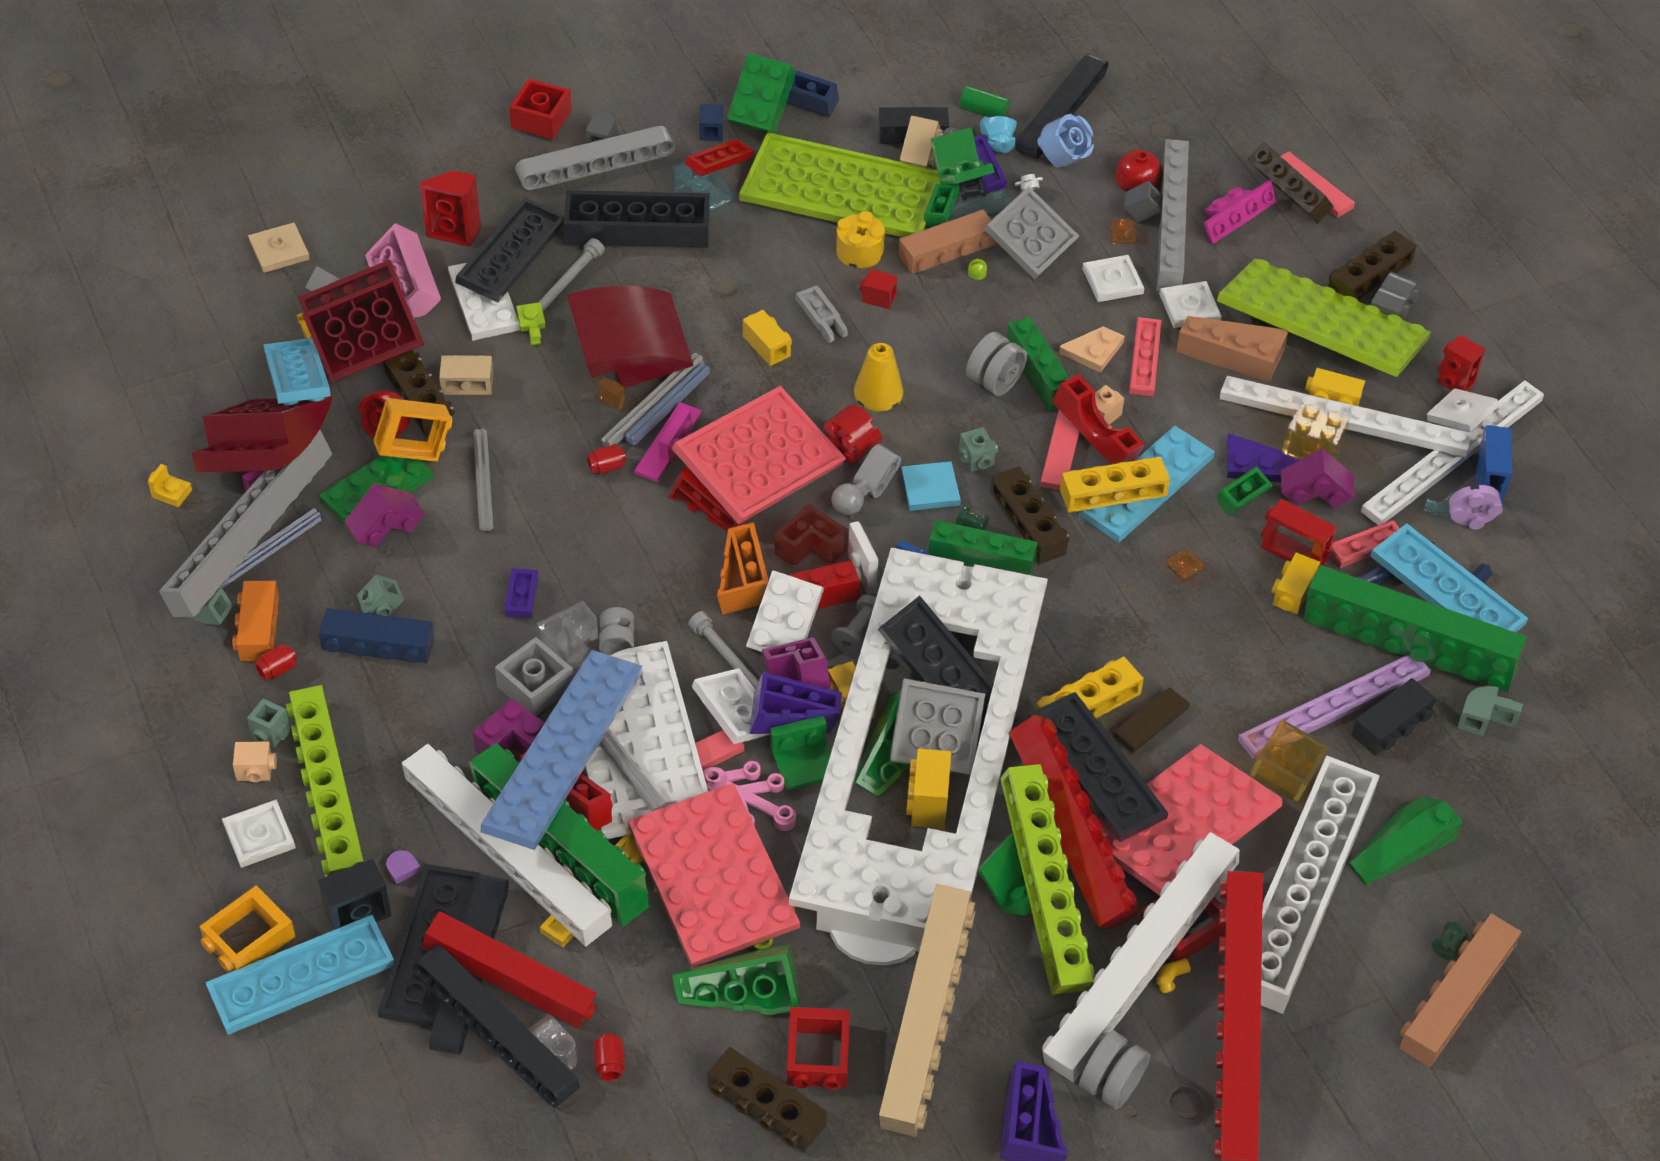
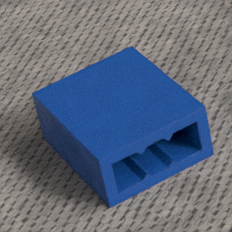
M1486 425L1476 456V489H1479V485L1495 488L1499 493L1502 504L1512 476V428Z

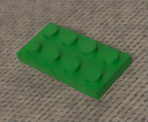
M379 456L321 493L319 499L330 512L345 524L344 521L374 483L411 493L433 479V471L418 459Z

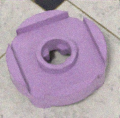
M1479 485V489L1473 490L1470 489V486L1462 488L1454 493L1449 500L1451 519L1458 524L1469 526L1473 530L1482 528L1484 523L1493 520L1503 511L1498 491L1487 485Z

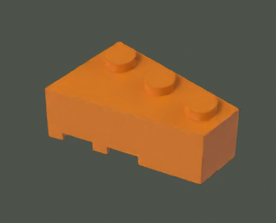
M753 522L728 529L724 552V566L721 569L720 575L721 584L717 593L722 615L761 605L769 580Z

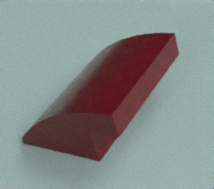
M390 259L298 297L304 311L302 314L330 383L424 345L411 307Z
M606 286L567 294L585 361L592 378L616 370L621 386L625 389L694 366L671 293L640 286Z
M332 396L325 397L321 401L301 400L294 405L278 404L277 398L249 399L202 416L208 447L192 452L195 472L278 470L288 465L309 446L317 435L329 411Z

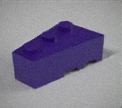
M763 672L754 692L749 734H770V728L823 715L827 723L826 733H831L840 714L842 692Z
M1016 1061L1009 1074L1000 1159L1009 1161L1066 1160L1068 1152L1066 1146L1063 1145L1060 1121L1056 1118L1053 1106L1055 1101L1046 1067Z

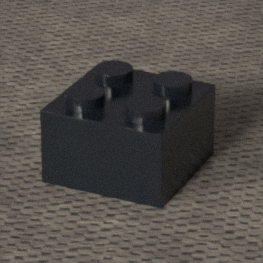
M373 858L365 862H358L340 872L330 873L318 880L324 911L333 930L373 915L376 922L391 917L386 884Z

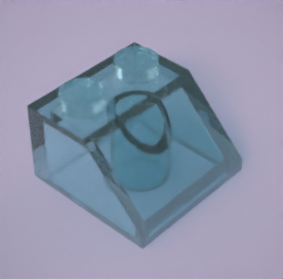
M685 162L671 167L672 189L676 193H710V210L736 199V194L716 172L700 176L693 173L691 168L684 164Z

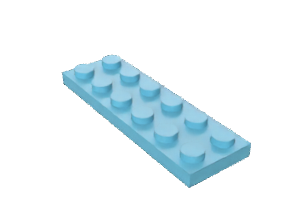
M312 338L263 345L278 404L294 405L301 400L308 399L310 401H321L325 397L330 396L329 384Z
M1174 426L1135 460L1155 457L1162 458L1170 478L1166 497L1079 511V516L1119 543L1214 458L1215 451L1177 426Z
M1407 523L1372 550L1371 557L1429 603L1513 632H1517L1526 625L1528 617Z
M370 915L205 983L225 1031L229 1035L391 968L394 958L373 915Z

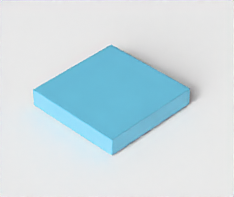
M951 461L901 466V475L909 511L960 506L961 499Z

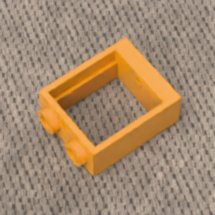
M386 398L373 441L378 454L381 456L438 462L440 453L445 449L447 431H450L452 427V416L449 414L446 406L442 404ZM401 416L434 420L428 441L395 438Z
M257 885L199 926L203 937L200 939L202 946L208 953L214 952L219 957L220 965L227 972L235 971L269 957L296 937L292 921ZM254 910L271 929L236 954L219 935Z

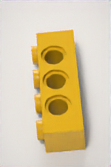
M1161 457L1145 458L1137 461L1120 462L1118 464L1064 472L1061 476L1060 492L1067 511L1070 513L1166 497L1170 478Z
M1122 657L1116 661L1108 662L1103 668L1094 673H1087L1082 679L1073 684H1066L1060 691L1050 696L1042 697L1036 703V710L1076 692L1094 717L1098 718L1141 695L1144 678L1125 657Z

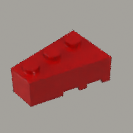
M688 467L679 474L668 496L669 499L675 501L678 498L688 504V510L693 513L699 510L708 516L707 521L727 532L729 528L741 526L746 522L738 524Z

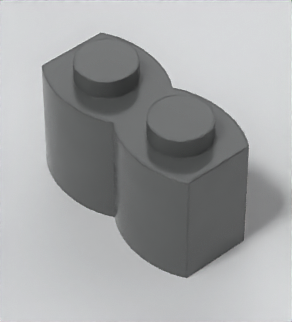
M1391 271L1382 287L1375 294L1371 305L1379 308L1383 314H1394L1404 320L1410 308L1409 304H1414L1418 298L1419 291L1416 290L1418 282Z

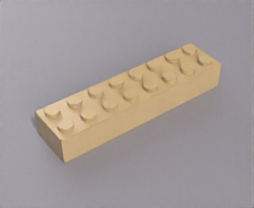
M940 884L935 885L879 1113L881 1129L914 1137L917 1135L918 1128L924 1129L927 1118V1105L924 1102L925 1099L931 1100L934 1075L931 1073L932 1070L938 1071L941 1046L938 1044L939 1041L945 1042L948 1030V1016L945 1015L946 1012L952 1013L955 1000V988L952 985L959 984L962 971V959H959V956L965 957L969 941V931L966 930V927L972 929L975 917V902H971V891Z

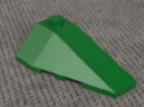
M901 689L892 692L882 711L854 780V784L875 797L881 795L909 766L889 761Z
M1422 796L1402 806L1350 861L1349 866L1363 884L1367 886L1455 841L1462 820L1446 801Z
M790 944L757 950L672 974L679 1004L710 1008L714 1006L732 1008L734 1011H755L765 1015L790 1012V1007H800L797 975Z

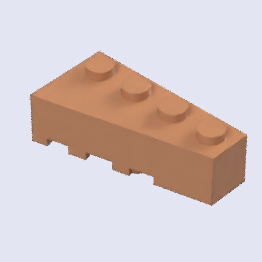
M1187 316L1179 332L1176 352L1269 383L1285 350L1288 331Z

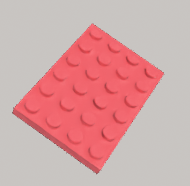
M781 386L675 442L672 450L738 524L843 465L846 460L844 455Z
M1200 744L1147 783V786L1167 810L1168 817L1166 820L1122 842L1118 841L1102 818L1099 821L1102 825L1100 830L1104 838L1113 848L1112 855L1115 862L1126 872L1160 895L1164 885L1168 881L1172 883L1177 876L1176 872L1180 864L1184 860L1188 861L1191 858L1193 849L1200 839L1204 840L1211 832L1226 842L1233 844L1282 807V798Z
M734 783L628 820V827L691 968L800 928V921L792 905H789V898Z

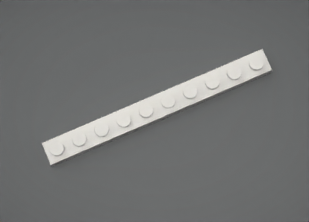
M1231 376L1226 377L1220 392L1221 400L1462 457H1467L1473 433Z
M1523 381L1498 401V407L1470 432L1473 433L1467 457L1437 450L1432 451L1363 504L1361 513L1377 525L1386 523L1476 453L1486 425L1508 428L1543 400L1544 394L1528 382Z

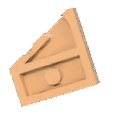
M1103 326L1062 344L1059 354L1101 373L1123 345L1125 336Z

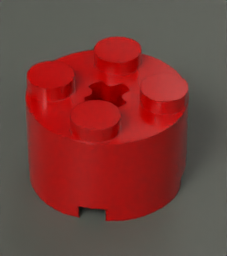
M856 404L847 405L824 424L828 439L844 455L845 461L849 465H854L860 461L875 445L882 442L879 428L874 429L870 423L873 421L872 417Z

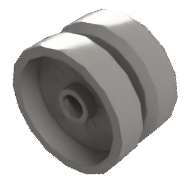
M991 332L973 350L967 363L966 376L976 384L983 385L993 395L1001 396L1007 393L1021 376L1027 361V352L1016 343H1010L1002 334Z
M1113 1030L1104 1037L1092 1054L1082 1073L1079 1086L1093 1096L1102 1092V1101L1113 1109L1118 1110L1128 1100L1140 1082L1148 1066L1151 1054L1138 1045L1127 1050V1038Z

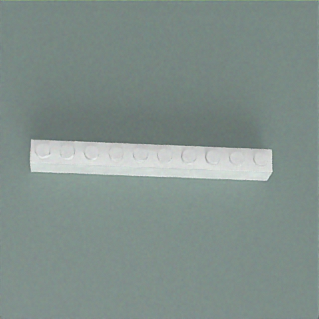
M427 744L402 762L405 779L585 947L612 927L610 915L612 910L608 903L603 899L598 900L585 882L582 881L580 883L576 880L572 871L564 864L561 866L548 848L543 849L537 845L536 849L533 850L480 832L481 823L495 803V800L493 798L488 799L477 783H470L458 766L453 767L448 762L442 751H435Z
M1211 832L1204 840L1200 839L1196 843L1192 852L1193 855L1188 861L1184 860L1180 864L1176 872L1177 876L1172 883L1168 881L1160 892L1161 897L1156 904L1151 903L1147 907L1143 916L1144 919L1140 925H1134L1131 928L1124 946H1119L1115 949L1108 967L1099 970L1094 978V985L1089 991L1085 990L1080 995L1076 1003L1077 1007L1072 1014L1067 1013L1063 1017L1059 1025L1060 1029L1056 1035H1051L1047 1038L1042 1047L1045 1065L1074 1083L1104 1037L1114 1030L1220 889L1221 881H1226L1227 871H1233L1239 864V849Z

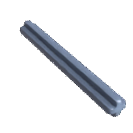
M699 363L625 434V441L632 446L636 445L710 374L709 366Z

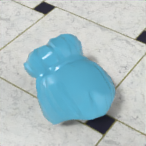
M985 116L980 121V131L982 135L985 134L992 150L1005 154L1015 147V137H1013L1017 121L1004 116Z

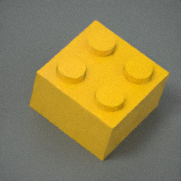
M918 748L917 759H911L906 815H912L911 827L945 829L951 751Z

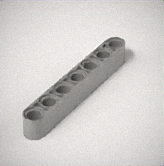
M655 126L526 158L516 164L515 171L523 188L534 190L666 157L675 150V143L666 127Z

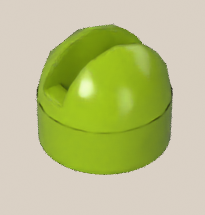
M978 258L972 260L968 266V276L974 280H981L986 277L987 265L985 261Z

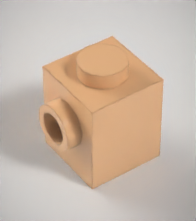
M1104 385L1095 393V401L1100 415L1110 425L1122 415L1124 397L1117 391Z
M235 742L233 768L236 781H270L271 770L276 769L277 756L276 753L271 752L270 743Z

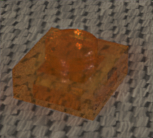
M1112 220V243L1136 244L1135 220Z
M603 377L598 382L599 400L620 410L625 405L624 387L618 382Z
M1188 548L1167 561V567L1184 583L1204 571L1205 564Z

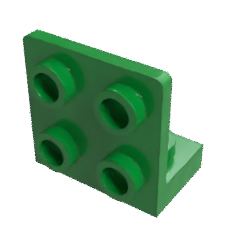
M971 127L931 138L940 184H958L994 173L992 163L983 164L982 160L978 159Z
M824 715L770 728V749L779 774L784 777L785 790L788 791L823 782L831 756L826 741L827 723Z
M1009 834L978 867L977 871L1004 914L1026 916L1031 911V906L1014 834ZM1044 874L1049 881L1053 882L1051 876Z

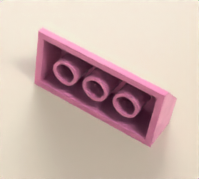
M395 223L365 256L369 267L389 259L391 260L414 318L424 316L437 305L441 297L417 233Z

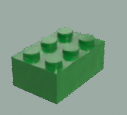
M747 53L727 116L728 121L734 126L755 132L777 134L796 75V70L792 65Z

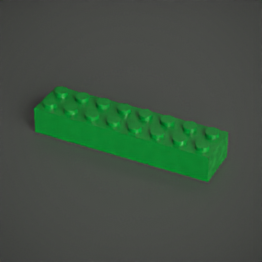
M1322 565L1319 566L1309 587L1304 621L1314 626L1323 627L1340 635L1360 640L1365 644L1385 649L1391 653H1397L1402 656L1410 655L1414 661L1424 662L1442 671L1451 672L1468 680L1499 687L1498 690L1509 692L1516 676L1527 638L1525 635Z
M497 743L470 761L473 781L479 785L483 794L488 799L493 798L495 801L519 765L512 752L508 749L504 750ZM565 800L538 845L543 849L548 848L554 855L555 860L561 866L563 864L572 871L574 878L580 883L582 881L585 882L598 900H605L612 910V913H610L611 917L620 926L624 927L649 908L648 889L645 881L646 873L640 864L631 862L619 846L614 847L601 830H595L590 826L583 814L574 812Z

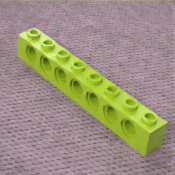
M318 685L289 692L291 703L286 704L289 720L295 719L296 722L295 725H291L294 742L300 741L301 746L296 747L299 764L305 763L306 766L305 769H301L304 786L310 785L311 791L306 792L309 808L315 807L316 811L315 814H311L314 831L320 830L321 833L320 837H316L319 854L325 853L326 860H321L325 877L330 873H337L352 867L358 862H363V857L323 687Z
M1041 764L1009 767L1000 779L1051 995L1085 991L1093 983L1094 968L1088 960L1087 939L1082 935L1080 927L1081 915L1074 903V886L1069 881L1067 874V857L1062 853L1060 845L1061 833L1060 829L1055 825V809L1053 802L1049 800L1047 792V776L1043 774ZM1025 794L1030 795L1034 801L1029 800ZM1032 820L1036 821L1039 824L1040 828L1036 827L1032 823ZM1038 847L1043 848L1047 855L1041 853ZM1044 874L1051 876L1053 882L1049 881ZM1051 901L1056 902L1060 909L1055 908ZM1057 928L1062 929L1066 933V937L1062 936ZM1064 956H1068L1072 960L1073 965L1069 964Z

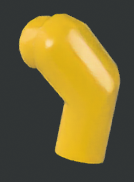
M1184 958L1161 967L1156 978V984H1159V989L1162 993L1171 992L1175 989L1173 980L1176 976L1190 972L1188 960Z

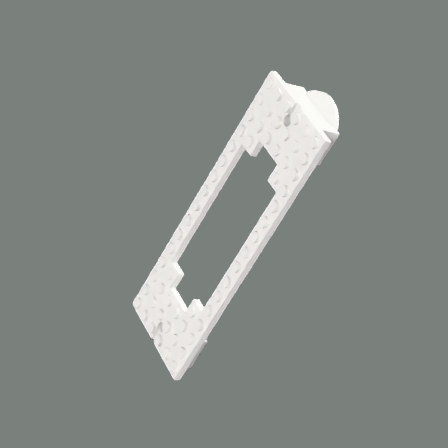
M896 548L890 549L789 896V905L817 911L816 930L830 932L836 947L848 957L870 965L887 966L901 963L920 950L936 884L971 891L972 895L1010 739L1009 732L1013 727L1048 579L974 564V567L964 566V562ZM919 595L949 631L978 636L973 658L999 663L957 832L954 834L928 828L922 851L867 840L872 816L846 811L892 648L878 629Z

